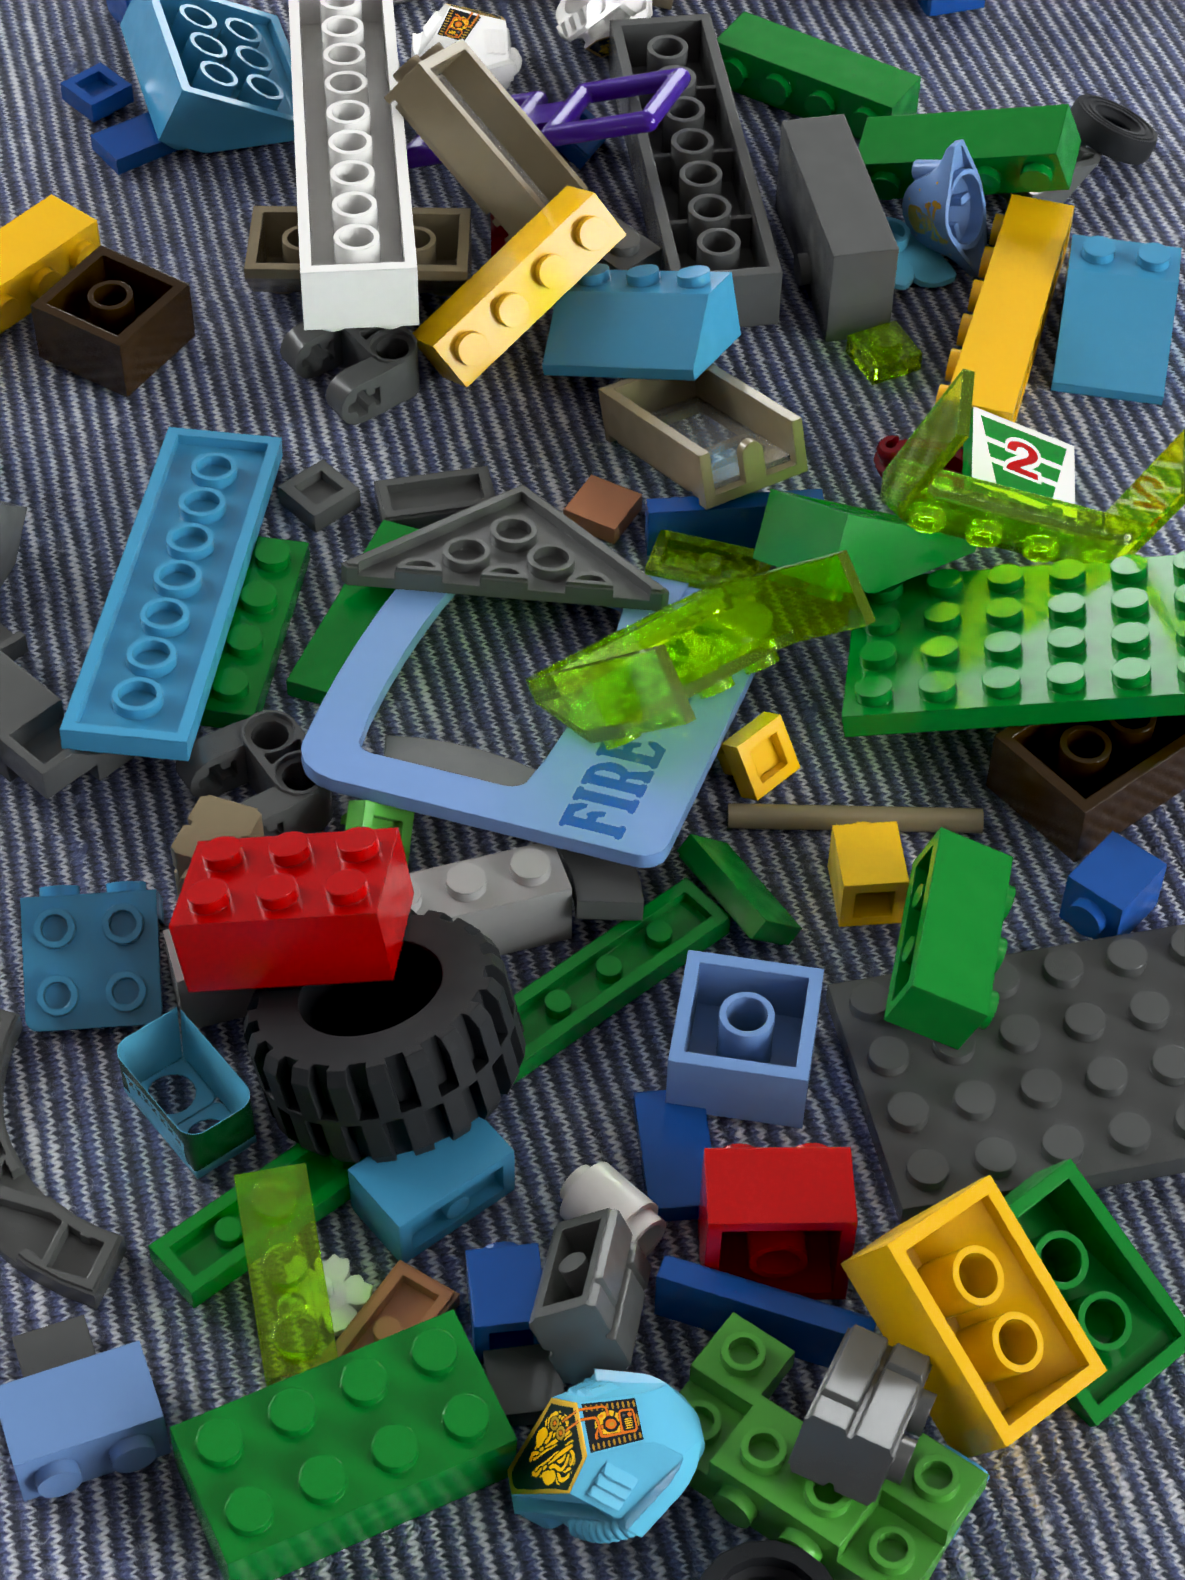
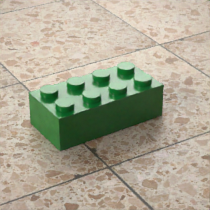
M454 1309L169 1427L176 1467L224 1580H275L508 1478L507 1470L516 1457L517 1437Z

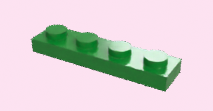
M258 536L202 716L201 726L223 728L263 711L310 562L308 542Z

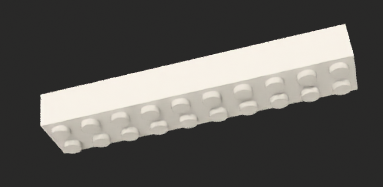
M288 0L299 258L304 330L335 332L346 328L380 327L395 329L401 326L419 325L418 270L404 117L395 108L398 104L396 101L388 104L384 99L398 84L393 77V74L399 69L393 0Z

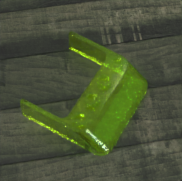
M962 369L884 470L880 493L881 501L899 518L908 523L912 529L919 532H940L966 539L969 544L976 547H997L1020 553L1026 559L1034 562H1057L1064 559H1075L1084 564L1090 562L1111 563L1113 559L1119 556L1136 554L1185 505V429L1106 512L943 470L969 438L975 372Z
M846 549L720 583L694 592L540 670L525 681L535 704L589 743L603 741L606 750H610L637 739L642 733L686 725L692 722L696 717L688 698L699 694L700 699H704L731 688L735 685L732 678L733 674L744 669L745 674H751L780 661L777 651L786 646L804 640L865 627L875 622L876 619Z

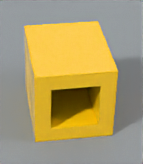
M862 821L852 824L832 825L827 867L838 926L902 923L909 877L897 821L875 823Z

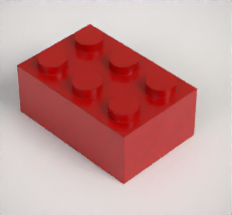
M354 827L346 831L308 834L290 831L278 836L250 838L221 836L212 840L198 841L169 923V930L188 992L394 980L414 896L399 827L380 829Z

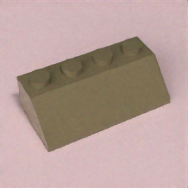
M253 206L244 266L245 279L253 292H273L275 294L301 292L297 206ZM412 207L418 270V293H433L438 296L453 295L471 278V208Z

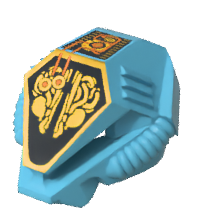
M594 1368L595 1373L590 1378H585L583 1382L570 1387L567 1392L550 1399L507 1471L514 1514L521 1515L545 1529H553L564 1524L568 1527L571 1536L591 1543L610 1544L634 1538L635 1536L642 1538L682 1495L690 1483L698 1462L703 1455L705 1441L700 1419L694 1408L681 1393L664 1381L643 1373Z

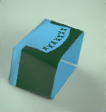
M177 1007L125 1037L118 1045L117 1055L125 1093L195 1177L199 1179L257 1142L248 1086L182 1010H180L181 1046ZM166 1075L186 1077L195 1086L196 1095L194 1101L187 1109L179 1113L166 1114L148 1093L149 1087L157 1079ZM218 1097L223 1102V1104L213 1103V1101L215 1098ZM211 1119L220 1121L204 1132L197 1134L188 1133L191 1127L201 1121Z

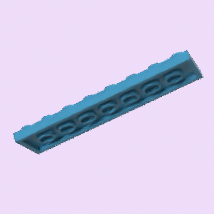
M168 427L59 729L62 749L69 748L95 753L189 761L283 457L282 437Z

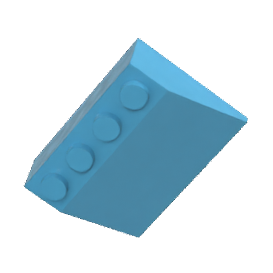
M227 0L130 1L120 27L158 141L165 143L173 149H191L202 153L294 141L291 49L277 15Z

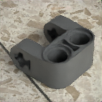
M301 322L291 328L281 343L280 353L282 359L302 378L311 379L341 365L346 368L338 373L330 382L326 390V401L341 419L348 424L357 425L366 422L396 405L412 399L420 389L417 339L405 326L395 329L380 327L346 328L340 331L329 332L324 330H304V322Z
M278 710L257 712L247 719L198 738L194 742L189 761H176L175 769L179 777L193 796L197 798L208 796V794L217 797L249 783L257 795L242 801L240 804L258 808V811L262 814L264 836H278L290 831H298L305 834L316 833L328 826L333 817L332 791L317 786L305 775L301 762V745L306 734L287 713Z

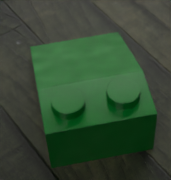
M770 489L752 559L775 566L774 578L808 586L809 579L814 580L811 591L846 600L849 590L875 594L974 553L978 540L900 515Z
M1070 1158L1035 1172L1007 1194L1004 1199L1107 1369L1104 1374L1066 1402L1090 1427H1095L1185 1353V1317Z

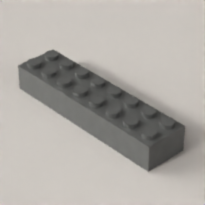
M710 13L610 20V79L679 67L688 70L691 77L689 85L654 131L624 136L648 239L662 248L661 271H679L688 266L704 265L708 266L712 272H732L740 327L779 324L783 272ZM655 93L615 99L618 113L625 114L642 111Z

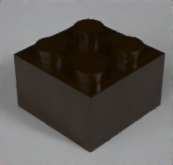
M102 245L30 305L40 358L124 397H129L195 336L190 286L188 283Z

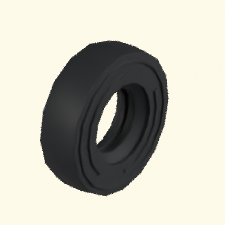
M1089 94L1079 96L1071 107L1081 141L1095 151L1111 159L1133 165L1145 163L1153 152L1158 134L1143 118L1128 108L1106 98Z

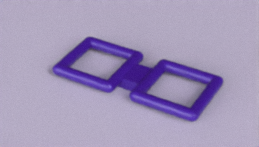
M679 67L581 83L574 89L566 101L548 103V97L542 91L513 94L511 97L549 142L556 147L654 131L689 85L691 77L688 70ZM655 93L642 111L580 120L581 114L590 103ZM418 134L406 146L408 169L443 164Z

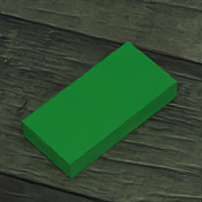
M690 834L677 850L680 854L679 857L750 939L779 945H789L802 930L801 926L728 843Z

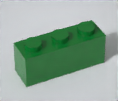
M942 827L936 832L912 863L883 1020L957 1050L977 1028L985 1030L989 1026L999 1003V993L992 990L994 976L1003 962L1008 944L1007 939L1001 937L1002 925L1011 910L1016 893L1015 887L1009 885L1013 862L1012 856Z

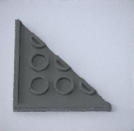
M523 484L341 563V580L347 585L663 611L668 608L669 591Z

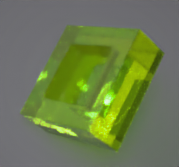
M896 320L847 335L846 353L872 385L921 370L923 353Z

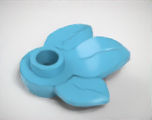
M886 217L899 247L894 289L906 290L911 286L912 282L921 287L937 288L955 281L956 272L940 253L918 242L911 234L910 228L906 223L896 218Z

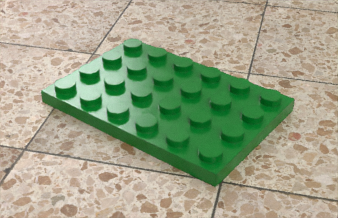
M1185 551L1179 552L1176 555L1151 557L1128 554L1112 560L1087 562L1064 559L1048 565L1022 567L1015 564H1002L992 569L970 571L940 569L931 574L918 575L875 594L856 591L842 708V723L845 737L1185 715Z

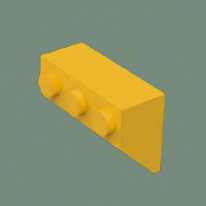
M991 1175L977 1180L892 1228L841 1263L880 1332L888 1339V1345L893 1347L900 1343L930 1357L933 1366L924 1389L937 1394V1397L929 1415L947 1445L968 1458L1008 1447L1107 1371Z

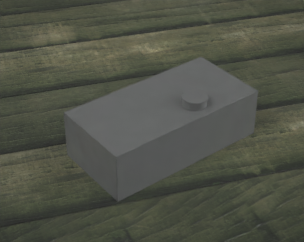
M844 114L783 120L781 124L775 207L794 256L796 283L798 286H805L825 342L889 335L899 247Z

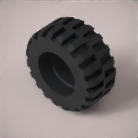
M410 909L394 980L255 988L244 1021V1038L248 1046L247 1049L271 1115L276 1119L279 1129L289 1139L299 1143L301 1147L313 1153L326 1157L331 1152L332 1156L339 1161L358 1163L361 1157L371 1156L377 1163L396 1161L397 1154L414 1151L417 1156L435 1150L434 1143L450 1136L454 1141L466 1134L471 1129L472 1121L478 1117L485 1120L498 1107L501 1101L500 1094L508 1095L520 1072L519 1068L524 1059L526 1047L523 1025L499 949L490 938L482 934L473 925L460 918L453 921L447 914L428 910L425 915H417V913Z

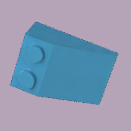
M1072 234L1063 286L1051 391L1162 405L1178 293L1182 248L1165 246L1155 242L1140 243L1109 239L1099 235L1084 236Z

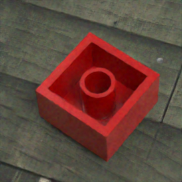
M736 1143L723 1148H704L698 1218L700 1265L814 1300L846 1299L849 1278L841 1263L853 1256L858 1225L851 1147H828L820 1143H805L796 1147H754L749 1144Z

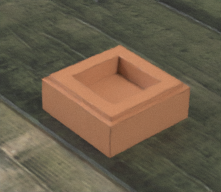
M591 474L564 508L563 514L594 537L615 544L641 511L642 494Z

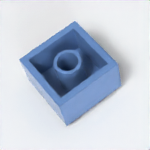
M688 950L668 1056L665 1103L706 1108V1115L802 1129L819 1017L824 969Z

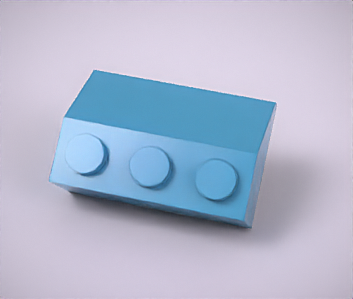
M597 263L554 305L542 362L544 375L695 381L741 335L732 272H712L708 266L704 265L688 266L679 271H659V267L653 264L639 265L629 270H610L607 264Z

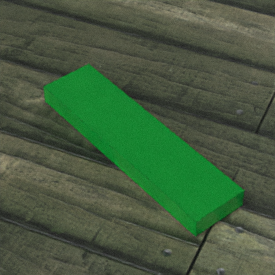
M383 520L364 553L418 529ZM344 584L287 678V694L321 705L356 643L395 589Z

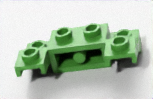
M733 1312L690 1365L689 1381L679 1392L686 1398L699 1416L705 1441L703 1455L688 1485L710 1499L716 1511L731 1524L739 1528H748L750 1526L769 1540H777L804 1549L826 1567L833 1580H929L960 1525L985 1490L989 1474L924 1433L917 1440V1445L900 1485L885 1479L876 1502H872L868 1506L835 1492L834 1485L830 1482L822 1486L791 1472L788 1461L803 1421L769 1400V1398L793 1367L795 1351Z

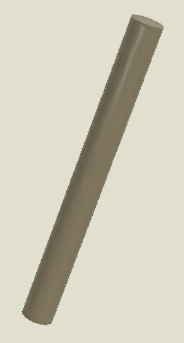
M728 803L727 829L832 831V825L852 824L862 821L871 823L897 821L899 832L936 833L942 827L954 833H983L984 827L983 808Z

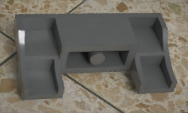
M0 623V774L9 782L20 776L42 796L49 799L87 771L101 781L135 756L95 753L61 748L59 729L64 718L62 701L14 662L29 651L26 635L21 631L13 634Z

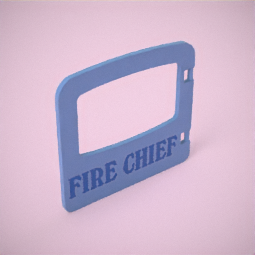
M646 574L669 591L668 608L663 611L609 607L621 613L619 624L605 659L578 710L547 758L529 780L519 786H504L370 753L362 748L369 727L403 665L435 619L456 595L451 593L395 589L356 643L318 708L301 745V762L305 775L317 786L335 793L632 867H655L665 861L679 835L776 632L778 612L772 604L760 599L725 591L719 594L689 587V583ZM687 601L714 607V610L709 611L683 604Z

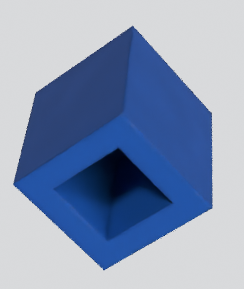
M1112 831L1068 875L1059 917L1068 922L1081 935L1093 939L1129 934L1157 905L1167 864Z
M502 1241L489 1244L481 1249L465 1250L467 1294L473 1348L480 1364H483L484 1350L540 1344L529 1327L542 1275L539 1243L518 1245L513 1242Z

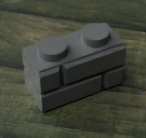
M606 1208L558 1222L553 1230L529 1327L543 1350H551L549 1360L563 1383H572V1385L581 1383L585 1378H590L595 1373L594 1368L626 1371L627 1367L631 1365L646 1295L644 1290L648 1286L651 1265L638 1242H631L633 1234L619 1210Z
M857 1324L851 1328L848 1327L803 1421L788 1461L791 1472L822 1486L830 1482L834 1485L835 1492L866 1506L876 1502L885 1479L900 1485L918 1442L904 1435L905 1431L917 1437L921 1436L937 1397V1394L924 1389L933 1366L930 1357L900 1343L893 1347L889 1346L886 1337Z

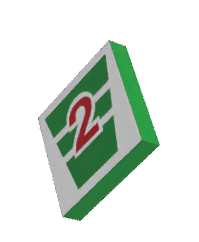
M973 406L964 419L962 499L1058 537L1066 538L1075 527L1074 446Z

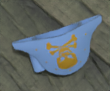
M964 139L954 141L946 149L942 160L917 159L913 162L912 177L915 181L907 188L904 194L902 211L906 225L910 228L911 234L918 242L931 250L946 255L969 276L979 278L981 258L984 248L987 246L986 203L978 170Z

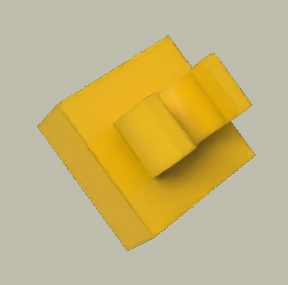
M762 712L725 740L717 753V758L723 772L727 775H733L741 797L756 801L801 768L781 714Z

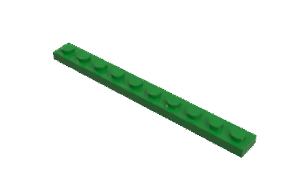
M686 877L644 906L643 921H621L516 993L514 998L524 1029L523 1036L526 1047L525 1056L519 1068L520 1072L514 1084L686 964L688 950L703 952L730 932L731 916ZM297 1143L148 1245L151 1261L194 1309L350 1200L348 1169L357 1163L341 1162L334 1158L331 1152L326 1157H323L301 1147Z

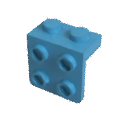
M119 881L107 883L106 892L80 894V886L54 885L39 888V897L20 898L25 1021L31 1030L36 1032L145 1026L163 1015L159 924H164L163 897L156 889L147 890L146 882Z

